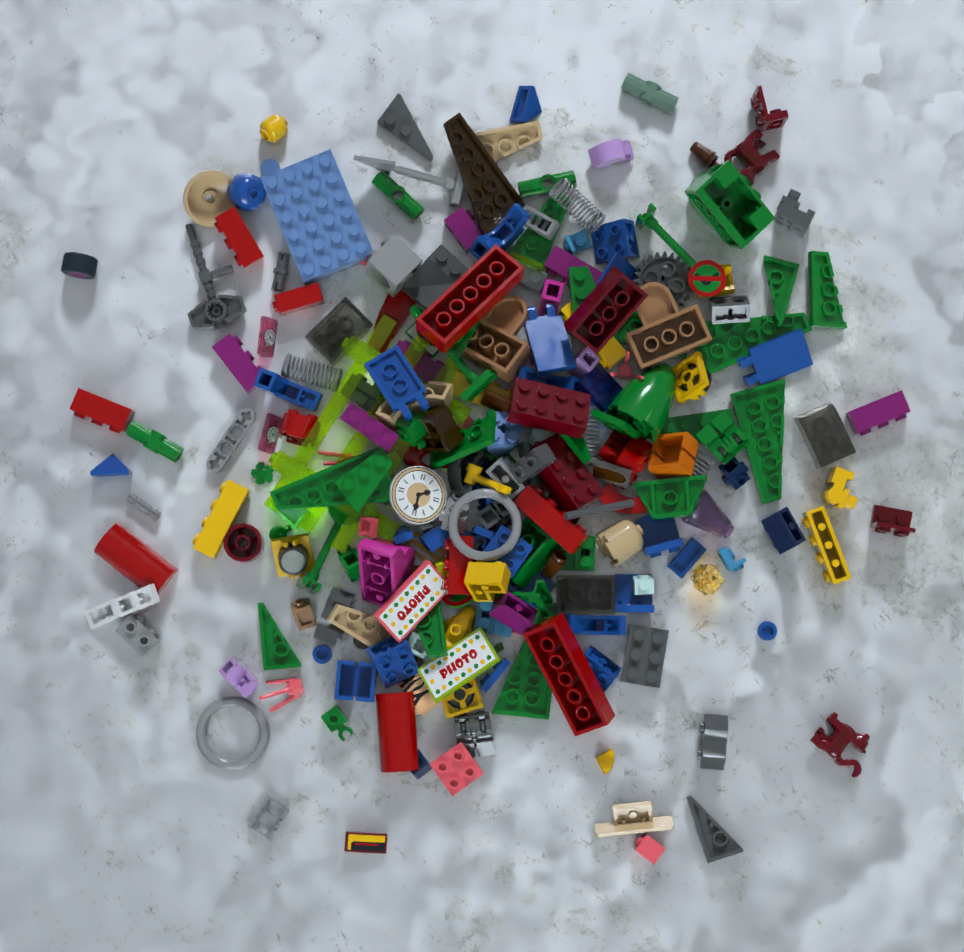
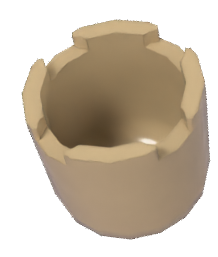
M621 520L595 534L596 538H599L596 543L604 557L609 556L612 560L610 565L613 567L621 564L639 552L643 547L642 535L644 532L642 528L629 520Z

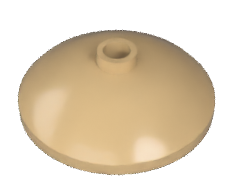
M216 170L203 171L192 177L187 183L183 194V204L188 216L201 226L215 227L214 223L217 222L215 217L234 207L227 196V187L233 179L225 173ZM211 194V199L206 200V195Z

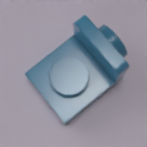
M585 229L570 236L566 235L564 237L565 242L562 243L565 251L570 252L573 256L593 247Z
M726 546L716 551L727 571L733 569L736 572L743 568V563L747 561L743 558L734 562L735 556L730 548L727 550Z

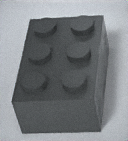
M629 624L620 675L621 682L660 688L669 630Z

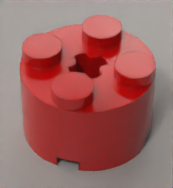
M288 409V413L283 415L278 437L282 439V436L287 438L286 442L298 446L307 447L308 444H311V447H315L321 423L317 421L318 417L313 414L301 415L297 410Z

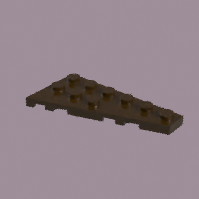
M459 112L446 121L443 126L481 235H485L502 222L513 204L518 203L524 208L525 203Z

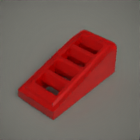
M613 430L598 452V456L606 462L614 464L631 437Z

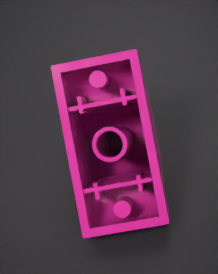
M376 537L373 540L363 538L357 545L362 600L382 606L410 577L415 562V550L412 547L399 543L395 544L393 541Z

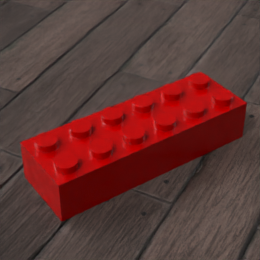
M495 244L416 319V330L445 354L523 279L524 267Z
M561 613L533 624L523 633V636L574 735L578 736L608 725L615 717V713L564 614Z

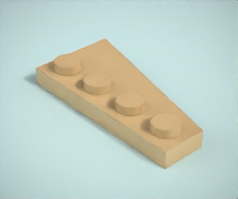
M539 120L475 133L495 162L543 139Z
M340 604L335 605L327 618L328 622L368 647L391 636L373 615Z

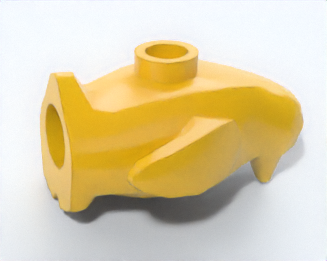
M465 606L460 613L444 622L447 649L474 632L473 624L476 617V609L474 607Z

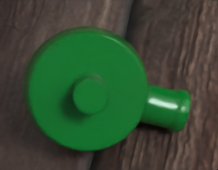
M290 525L284 528L282 526H275L270 530L269 538L271 540L287 537V532L291 531L292 528Z

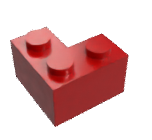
M640 436L638 439L631 438L614 463V465L632 470L631 486L632 482H635L638 477L635 475L636 472H642L650 459V454H652L650 451L653 444Z

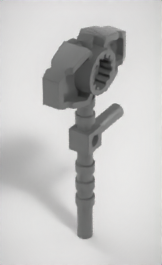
M187 224L185 228L190 240L191 249H193V255L196 258V264L199 267L200 272H198V275L209 300H203L188 313L189 321L193 329L216 330L217 327L222 328L225 324H232L247 310L242 296L218 295L217 298L212 283L213 279L234 272L233 267L229 265L210 272L206 267V261L203 258V252L200 249V243L197 240L193 225Z

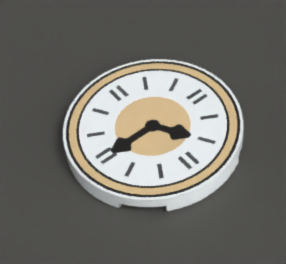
M412 466L398 473L391 482L389 501L398 517L407 523L416 525L428 523L440 515V511L444 509L446 504L447 492L443 480L436 472L427 467Z

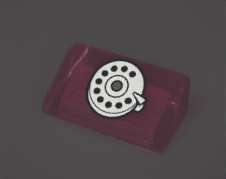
M266 316L261 317L257 354L261 357L272 358L274 356L278 321Z
M267 413L257 448L260 452L274 454L279 438L278 433L282 417Z

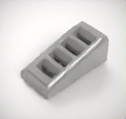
M525 204L523 209L532 214L524 226L551 241L560 227L558 221ZM538 216V219L536 220L535 224L532 225V222L534 221L535 217ZM543 220H545L543 226H542L541 229H540V228H539L540 224L542 223Z

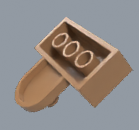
M649 282L640 287L648 294L647 298L636 309L643 327L628 332L625 335V340L639 372L710 343L712 337L697 304L679 311L671 291L664 284Z
M515 295L503 297L482 318L461 357L484 370H494L499 378L509 384L518 374L519 367H523L532 355L529 344L516 337L528 319V309L523 299Z

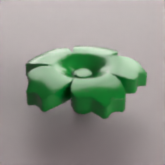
M258 462L256 469H252L250 474L253 478H256L255 483L261 485L265 481L267 483L273 481V475L270 473L274 469L273 466L268 464L265 466L264 462Z

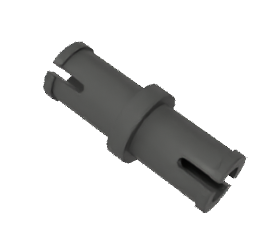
M278 252L276 268L273 269L274 279L271 287L273 291L278 292L279 290V292H283L285 277L288 276L287 268L290 258L288 253L284 252L282 254V252Z

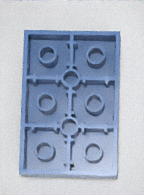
M331 149L260 178L305 286L368 260L367 257L373 249Z

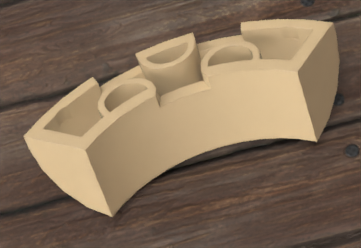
M428 381V384H423L427 390V393L423 396L430 407L426 411L431 410L435 406H445L450 409L454 393L452 384L440 381ZM385 400L375 413L383 425L396 432L398 431L395 423L403 418L399 410L393 412ZM416 400L406 405L411 412H423Z

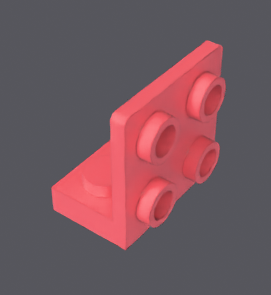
M462 742L430 763V766L452 796L483 775V771Z

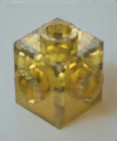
M712 564L699 565L690 577L694 582V587L704 595L714 594L725 582L719 574L718 568Z

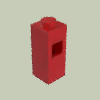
M318 282L275 294V301H272L275 312L279 311L281 316L324 304Z

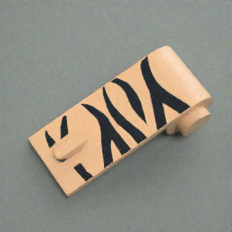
M419 673L397 683L403 692H414V707L417 715L421 713L424 716L440 703L434 701Z

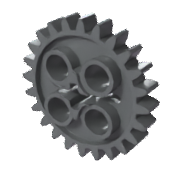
M664 251L661 257L658 252H656L655 258L649 255V261L645 259L641 261L644 266H637L640 272L634 273V276L638 279H634L633 282L638 284L639 287L649 283L646 280V276L649 274L653 275L656 279L655 282L659 283L661 279L665 281L678 274L679 277L668 281L666 287L673 295L678 309L679 304L682 306L686 304L683 299L689 300L691 298L687 293H693L688 284L690 267L685 268L686 263L679 262L680 257L674 259V253H671L669 257H667L666 251ZM663 267H671L672 273H664ZM672 283H679L681 290L675 291L672 288Z

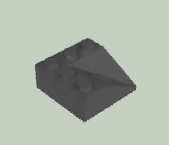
M441 244L425 260L401 290L425 311L469 269Z

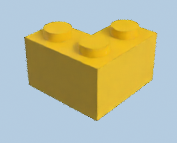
M484 561L468 562L464 584L475 602H494L495 593H507L511 572L506 563L500 561L494 563Z

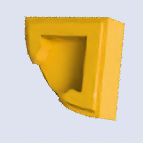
M612 748L595 757L604 775L611 770L614 764L615 755Z

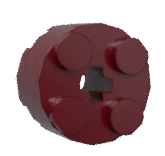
M245 523L236 524L231 527L223 540L227 555L243 563L256 560L264 550V537L261 532L254 526ZM243 538H245V540H248L246 548L240 546V543H242Z

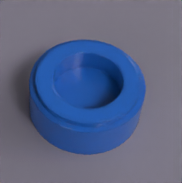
M770 621L762 622L757 628V634L762 640H772L777 635V627Z
M318 645L313 650V658L319 664L328 663L332 658V650L327 645Z

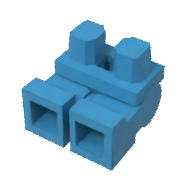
M477 602L474 631L482 627L485 633L511 637L512 629L489 615L494 602Z

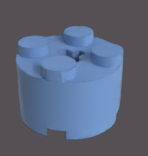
M495 411L494 444L486 448L493 455L501 456L503 454L505 456L517 447L523 428L522 425L506 422L507 412Z

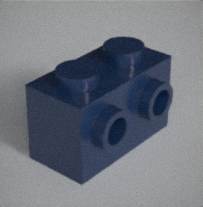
M788 507L761 521L779 554L806 541Z

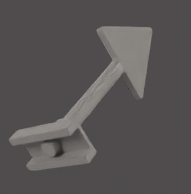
M354 155V160L379 171L383 170L386 174L394 171L403 176L442 186L444 189L451 191L449 206L457 207L459 205L464 186L459 169L454 179H444L406 167L395 166V161Z

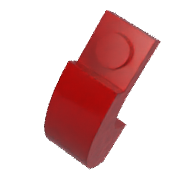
M609 483L602 489L605 494L599 501L603 505L630 499L634 500V507L614 510L613 512L637 515L648 511L640 497H626L613 484Z

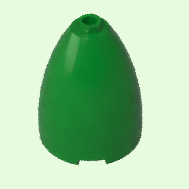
M666 363L658 364L639 374L644 376V379L634 378L619 392L606 410L607 414L621 419L641 433L640 437L645 440L647 438L651 439L652 442L656 441L662 431L674 398L675 373L673 368Z

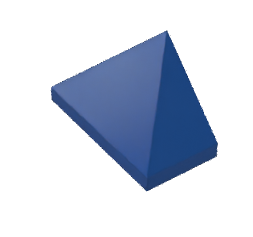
M519 86L509 120L511 123H525L542 112L534 86Z
M112 453L90 471V475L93 477L132 475V471Z

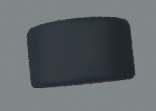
M66 252L63 256L61 272L75 278L93 279L96 276L98 260L87 254Z

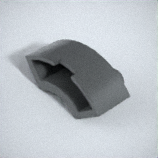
M478 450L448 464L447 476L452 491L463 492L472 486L464 482L467 473L466 468L468 463L478 464L479 460L484 456L482 450Z
M333 587L317 623L313 638L334 646L338 639L342 640L345 632L328 622L327 618L336 604L354 609L356 605L353 603L354 594Z
M704 714V720L699 722V733H702L701 749H697V760H700L701 769L724 770L728 716Z

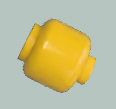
M272 114L260 124V135L265 141L276 143L288 133V123L284 117Z

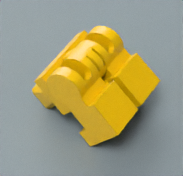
M838 466L830 468L825 481L828 486L821 495L823 502L833 505L832 508L854 509L858 498L849 495L850 490L844 487L846 482L853 480L855 473Z

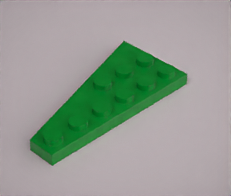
M804 312L785 314L782 327L777 326L775 316L750 317V322L712 324L711 321H705L712 340L710 343L695 348V351L702 354L705 368L713 374L738 363V358L749 355L747 350L749 348L799 328L803 330V334L810 332L812 328Z
M786 379L730 394L739 428L751 442L745 449L762 505L780 500L782 494V449Z
M374 448L271 491L270 495L276 509L350 505L334 482L378 451L379 448ZM389 472L385 474L366 503L390 502L389 488L392 479Z
M547 603L546 606L550 613L549 617L541 616L538 610L533 624L560 614L561 604ZM525 639L491 713L549 720L552 690Z

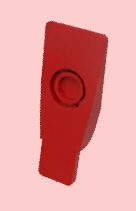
M402 290L394 297L390 294L387 295L376 319L375 331L367 344L369 349L379 354L387 350L391 340L395 338L411 313L410 307L416 305Z

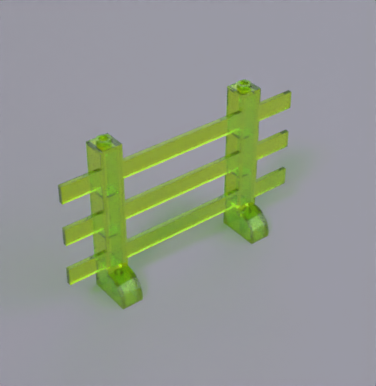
M383 314L366 343L353 335L350 338L346 337L340 345L343 348L341 353L354 360L295 456L292 458L280 450L277 453L274 451L268 460L270 462L269 467L282 474L273 490L316 473L306 466L367 371L364 364L381 354L379 350L396 325V321ZM418 335L415 336L404 354L413 369L429 345V342ZM449 356L433 381L450 383L459 368ZM419 378L422 384H428L427 382ZM381 392L367 413L377 421L379 420L375 413L385 401ZM455 399L452 400L450 410L458 426H462L472 409ZM430 410L421 412V413H419V414H421V415L424 416V415H426ZM356 431L335 465L360 455L369 439ZM399 437L387 453V456L393 462V465L388 470L390 477H392L411 446V443L403 441ZM269 495L264 505L278 512L279 510L276 509L273 499ZM365 503L358 514L351 505L333 506L348 515L330 546L344 553L358 531L360 516L378 518L377 534L389 542L400 525L373 509L372 507L375 503ZM327 506L307 508L297 525L311 533Z

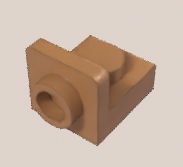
M299 598L291 603L292 614L299 631L317 625L309 598Z

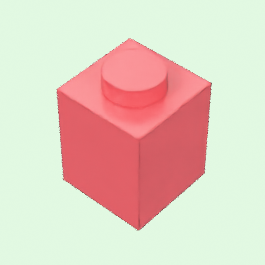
M646 833L643 836L640 834L634 842L636 845L634 847L635 851L653 864L656 863L666 849Z

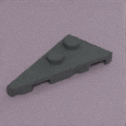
M398 93L379 118L377 124L431 161L433 154L401 94Z
M691 795L686 797L707 863L744 852L743 848Z

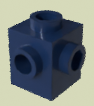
M735 457L726 465L722 463L718 466L723 475L721 477L722 481L726 486L731 485L735 490L751 479L747 473L748 467L743 461L739 462Z

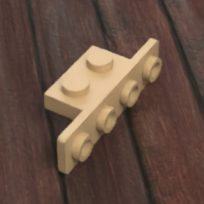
M651 801L612 805L613 822L594 824L596 837L603 838L674 829L672 816L653 817Z

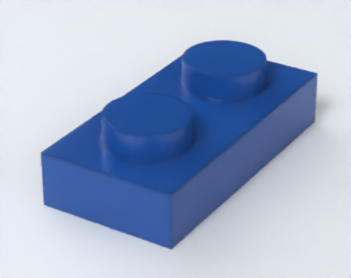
M398 526L392 532L395 544L414 539L410 526Z
M504 658L493 666L495 669L491 675L487 673L480 681L483 684L480 688L487 693L511 662Z

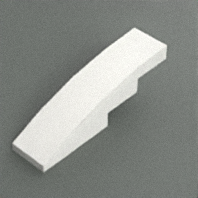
M153 583L85 611V615L92 630L161 601Z

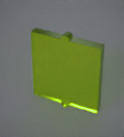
M513 251L510 253L512 258L535 267L538 271L544 270L543 264Z

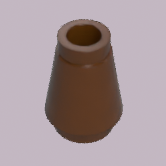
M697 141L690 148V151L703 167H712L713 163L718 159L715 151Z
M554 550L549 554L542 570L544 577L551 579L552 576L566 565L567 557L563 552Z

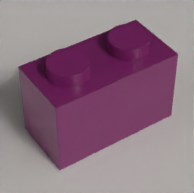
M461 207L444 219V224L467 254L476 238L481 236L479 226H476L473 222L474 216L469 210L465 211Z
M507 591V593H502L494 600L489 615L521 635L533 625L538 610Z

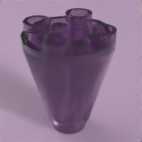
M706 490L702 491L693 515L681 517L684 523L718 537L727 538L734 530L730 519Z

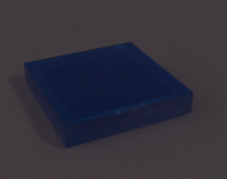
M599 362L576 385L583 393L591 394V402L601 412L607 411L614 398L623 389Z

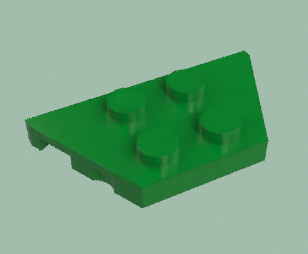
M707 475L632 482V485L654 520L692 516L706 484Z

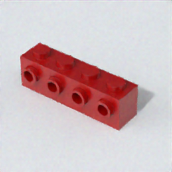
M527 485L513 502L568 553L574 554L589 537L586 534L587 530L579 523L576 525L571 519L565 520L564 513L566 511L561 512L557 508L558 504L550 497L547 499L543 495L544 491L539 486Z

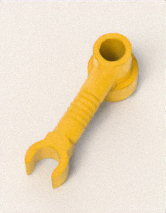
M468 463L464 482L475 485V482L501 493L510 494L511 487L481 476L483 468Z

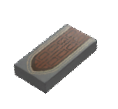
M596 459L593 464L592 476L597 480L628 489L631 484L632 470Z

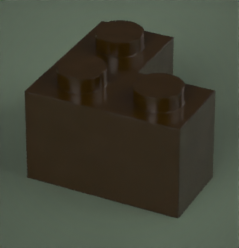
M435 406L420 419L427 432L422 437L426 444L423 447L424 450L450 452L464 439L460 427L456 424L453 414L448 407Z

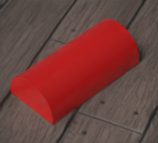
M119 522L114 524L104 534L94 549L95 554L137 587L142 588L154 583L158 595L179 570Z
M414 692L375 694L381 772L419 770Z

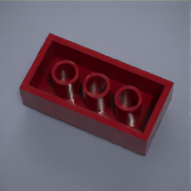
M613 266L563 325L598 354L647 298L648 294L617 267Z
M516 377L510 389L506 422L581 439L587 429L591 394Z
M556 433L529 450L531 451L533 448L546 443L556 457V460L541 471L538 477L562 511L569 512L585 509L597 502L605 494L588 468L560 434Z

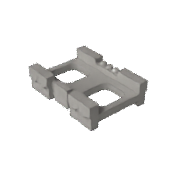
M267 795L261 803L262 808L259 809L256 816H253L247 826L270 841L290 809ZM271 802L281 807L278 816H273L267 812ZM260 819H264L271 824L267 833L257 829L256 826Z

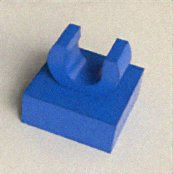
M477 525L474 526L470 533L474 536L473 545L477 539H480L482 541L480 548H484L487 541L492 539L494 532Z

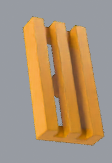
M416 531L413 533L414 539L416 536L418 538L422 536ZM414 539L408 540L405 544L411 547V543L415 544L436 561L446 555L440 548L436 549L441 554L439 557L433 553L429 554L427 549ZM415 550V555H417L423 561H430L425 556H423Z

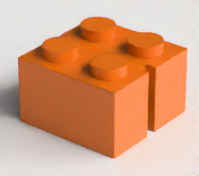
M689 432L659 435L652 445L651 451L655 454H650L648 470L659 480L692 476L695 461L692 458H696L699 442Z

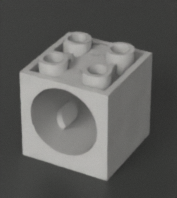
M395 234L391 238L387 237L381 243L382 247L378 251L373 250L367 257L368 261L366 263V273L392 297L402 289L422 264V259Z

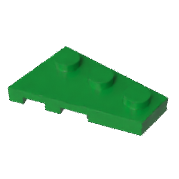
M588 266L568 268L572 314L596 287Z
M380 448L334 482L357 514L393 465V462L385 451Z

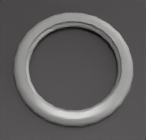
M482 488L464 494L456 501L448 517V532L453 545L463 555L476 561L497 560L508 554L517 544L522 529L521 515L516 504L504 493L494 489ZM480 498H491L503 504L512 520V531L508 540L500 548L488 552L477 551L467 546L461 539L457 527L462 509L471 501Z
M241 697L221 698L211 703L200 716L196 727L197 744L202 755L216 767L225 770L243 769L254 764L264 753L269 740L268 722L263 711L248 699ZM229 706H238L249 711L255 717L260 730L258 744L254 751L239 760H225L218 757L210 749L206 740V727L212 715L218 710Z

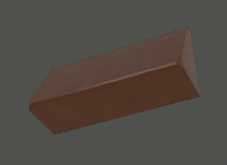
M486 389L480 404L494 411L507 412L509 399Z

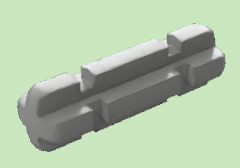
M134 493L129 494L126 501L135 505V508L145 515H149V518L157 521L160 518L161 512L153 509L151 505L141 498L138 499V496Z

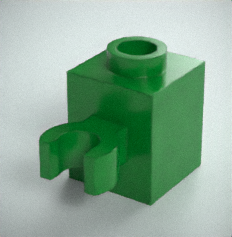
M412 411L413 418L406 422L402 418L395 423L398 429L397 434L401 440L411 443L412 447L417 445L418 449L421 450L426 446L422 437L427 432L420 420L423 415Z
M346 545L347 552L341 553L340 550H337V554L344 572L353 583L360 579L358 552L355 548L351 549L349 545Z
M339 705L334 706L321 716L331 732H334L336 729L339 731L338 736L342 741L346 740L343 737L345 730L349 731L351 735L354 734L350 727L345 726L349 719Z

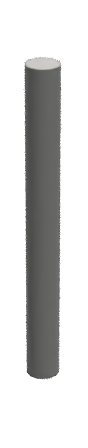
M633 499L569 511L564 513V519L570 520L634 507L635 503Z

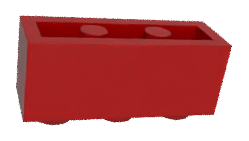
M235 206L215 217L217 222L214 225L219 233L223 232L226 236L224 242L228 249L233 248L236 255L233 257L238 266L243 265L246 268L264 257Z
M78 388L70 406V410L74 411V416L84 419L85 416L92 419L91 423L101 427L102 424L110 426L109 430L118 434L120 431H127L135 412L132 409Z
M447 536V539L444 540V551H447V558L443 560V570H446V578L442 580V590H445V594L471 595L464 584L468 562H473V559L459 552L453 545L450 536ZM460 536L464 543L473 549L474 536Z

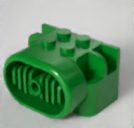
M727 160L724 164H717L710 171H705L696 176L685 190V193L697 215L712 230L717 232L727 245L732 248L743 249L775 217L762 202L759 192L750 187V181L747 177L741 175L730 160Z

